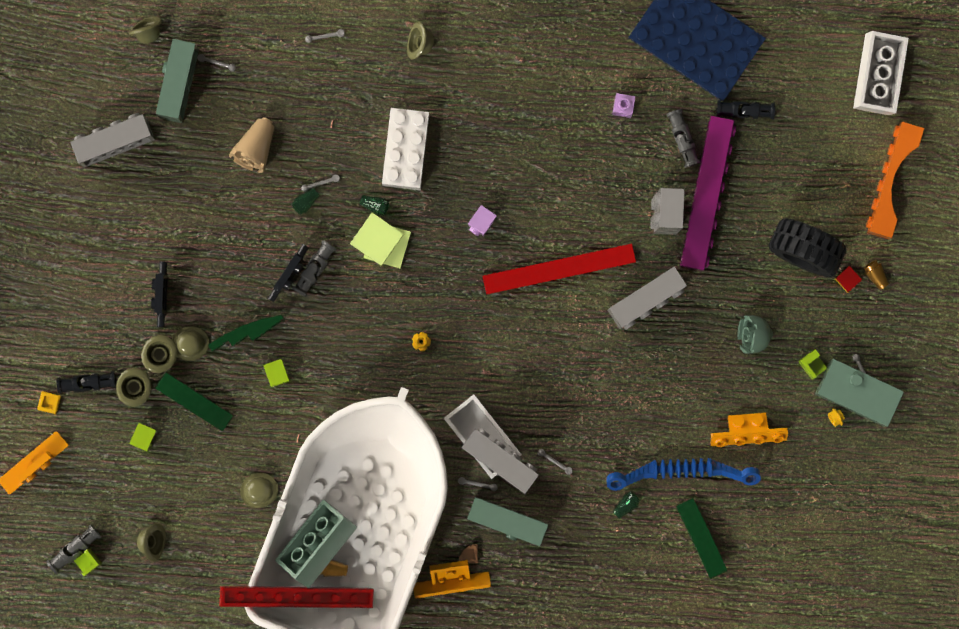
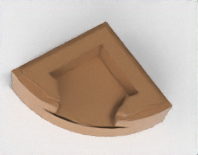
M478 544L466 547L460 554L459 561L468 560V563H478Z

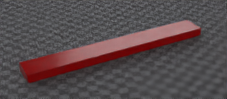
M632 244L488 274L482 277L486 295L632 264L636 263Z
M220 586L219 606L373 608L374 589Z

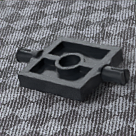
M302 243L267 299L274 303L281 292L289 291L294 283L292 280L294 275H299L304 268L302 264L304 261L303 256L309 249L308 246Z
M163 261L159 262V273L156 274V278L152 279V290H155V298L152 297L151 309H154V313L157 315V327H165L167 312L168 273L167 262Z

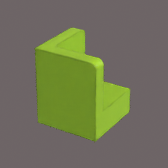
M816 349L798 361L811 380L817 378L819 374L827 369L819 358L820 354Z
M281 359L263 365L271 387L290 381Z
M138 423L129 444L149 452L156 430L143 423Z
M91 549L85 550L81 556L74 560L83 572V576H87L102 564Z

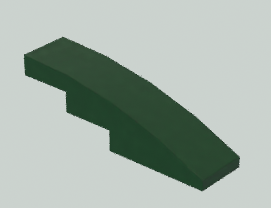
M278 315L245 324L224 334L208 346L212 352H215L228 341L233 347L248 336L252 341H256L283 321L284 317Z
M166 372L155 387V389L221 431L225 429L233 417L231 413Z
M692 498L677 505L676 509L709 578L712 579L727 572L728 570L694 499Z

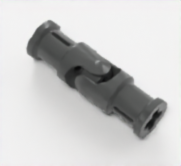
M678 109L666 115L670 118L675 141L686 163L684 166L689 168L700 164L701 160L697 158L696 146L692 140L689 126L685 124L682 115L683 110Z
M323 240L318 252L313 254L306 270L301 273V278L297 285L292 287L294 291L304 297L308 296L307 292L310 287L317 282V277L321 275L327 266V261L331 254L337 250ZM313 262H319L321 264V268Z
M90 524L89 529L83 534L77 535L73 541L60 549L59 554L53 559L47 560V565L55 574H59L60 569L66 564H71L82 552L89 549V545L95 540L101 539V534Z

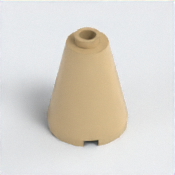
M265 117L257 119L231 150L229 157H235L233 161L248 170L253 171V168L259 169L258 173H262L266 167L275 128L272 125L273 122Z

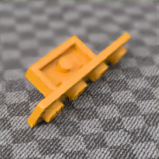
M766 413L728 415L729 432L712 433L710 443L711 446L724 447L726 445L741 446L751 443L762 444L764 442L780 443L787 441L788 428L769 429Z
M54 432L0 478L1 486L8 494H12L26 481L30 483L37 477L36 473L42 469L44 471L52 464L50 461L69 446L59 432Z
M468 560L429 566L431 580L417 582L414 587V597L425 598L491 587L489 572L470 574Z

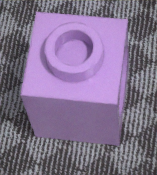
M616 93L612 115L631 118L635 96Z
M481 205L468 223L469 231L476 236L480 234L484 236L497 216Z

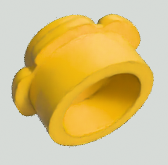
M424 332L415 334L412 338V345L416 350L425 351L431 344V339Z
M833 408L832 412L828 413L833 426L843 425L845 417L841 410Z

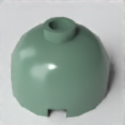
M754 315L743 316L745 319L740 320L737 335L738 340L742 338L743 345H739L740 349L746 354L759 353L769 345L773 337L772 329L762 317Z

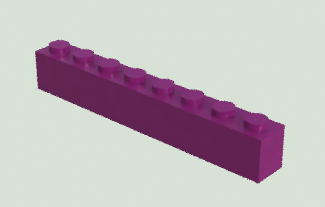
M715 116L709 118L680 263L682 268L704 271L705 267L708 268L710 257L707 256L708 249H712L714 240L711 237V232L716 229L717 219H714L715 212H719L721 200H718L719 193H723L725 185L722 177L723 174H727L729 163H725L727 155L730 156L732 144H729L730 137H734L736 126L733 125L734 120Z

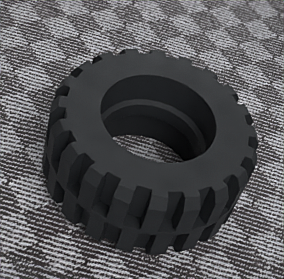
M788 218L779 221L769 243V250L781 259L808 272L830 278L837 274L847 252L846 245L836 237L809 224Z

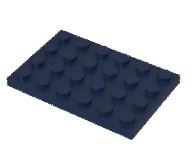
M653 0L628 37L631 41L722 102L766 39L710 0Z

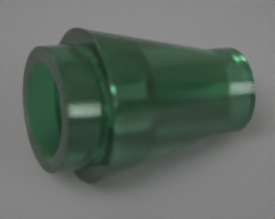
M311 188L304 194L294 198L291 206L299 215L306 214L320 196L314 188Z
M362 195L360 206L365 207L378 216H385L389 208V201H386V198Z
M629 491L623 495L612 512L621 519L639 507L638 504L641 501L632 491Z

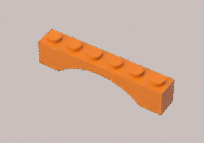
M905 122L895 126L893 131L895 140L888 148L887 155L890 156L888 162H885L882 168L884 177L883 180H879L876 191H879L877 199L874 198L871 209L874 211L872 217L869 216L866 223L867 233L886 239L892 238L897 223V217L892 205L891 189L893 179L902 161L919 147L924 128Z

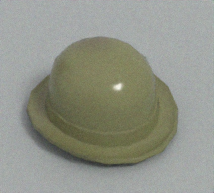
M157 16L147 17L135 24L130 29L129 35H135L142 44H150L159 38V25L162 20Z
M419 21L413 24L408 37L407 55L411 60L417 59L420 55L428 54L434 45L433 34L425 29L424 25Z
M195 326L179 329L172 338L177 347V357L184 361L200 359L209 348V338L206 332Z
M153 336L147 340L142 348V363L151 372H165L176 361L177 347L168 336Z
M130 368L122 372L116 384L119 399L125 405L131 407L140 406L145 403L152 389L148 374L138 368Z
M265 473L252 474L243 481L240 488L243 502L249 507L257 509L270 505L278 494L277 482L273 477Z
M154 523L149 528L142 530L138 535L137 547L151 562L157 561L163 553L166 542L164 526L160 523Z

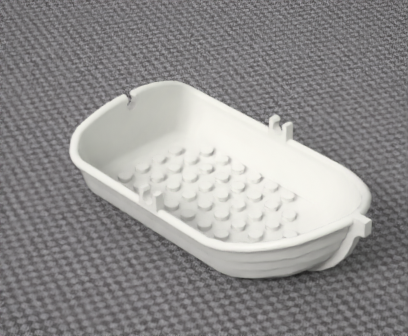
M401 387L398 397H380L353 403L328 417L307 437L298 452L248 586L306 587L295 580L275 559L322 500H325L356 525L357 529L332 559L348 565L347 575L323 577L320 574L310 587L373 588V608L245 607L249 618L255 624L266 629H399L444 510L448 491L447 472L442 450L427 422L406 401L408 389Z

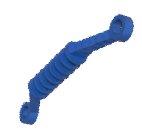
M700 458L699 464H696L695 459H692L691 464L688 463L687 459H684L683 465H681L679 459H677L676 465H673L672 460L669 459L668 465L665 464L664 460H661V464L658 466L657 461L653 460L644 465V467L642 466L627 475L619 472L611 473L607 476L606 483L610 490L617 491L643 478L657 479L658 473L661 474L662 479H665L666 473L672 479L674 473L680 478L683 472L685 478H688L689 472H691L693 478H695L697 472H699L701 477L704 476V472H707L708 477L722 475L743 482L746 485H755L760 482L761 475L758 468L748 467L740 471L711 458L707 459L706 464H704L702 458Z

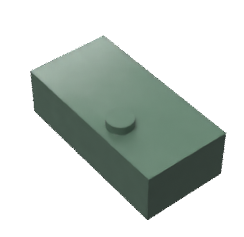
M172 39L168 61L164 62L162 73H165L156 110V115L160 119L183 123L199 48L195 43Z
M832 359L827 366L815 395L883 427H888L904 392Z
M478 497L474 498L467 517L470 521L505 533L509 539L516 541L518 538L537 546L541 545L548 526L547 523Z
M322 500L275 561L295 580L310 588L357 529V526L328 502Z

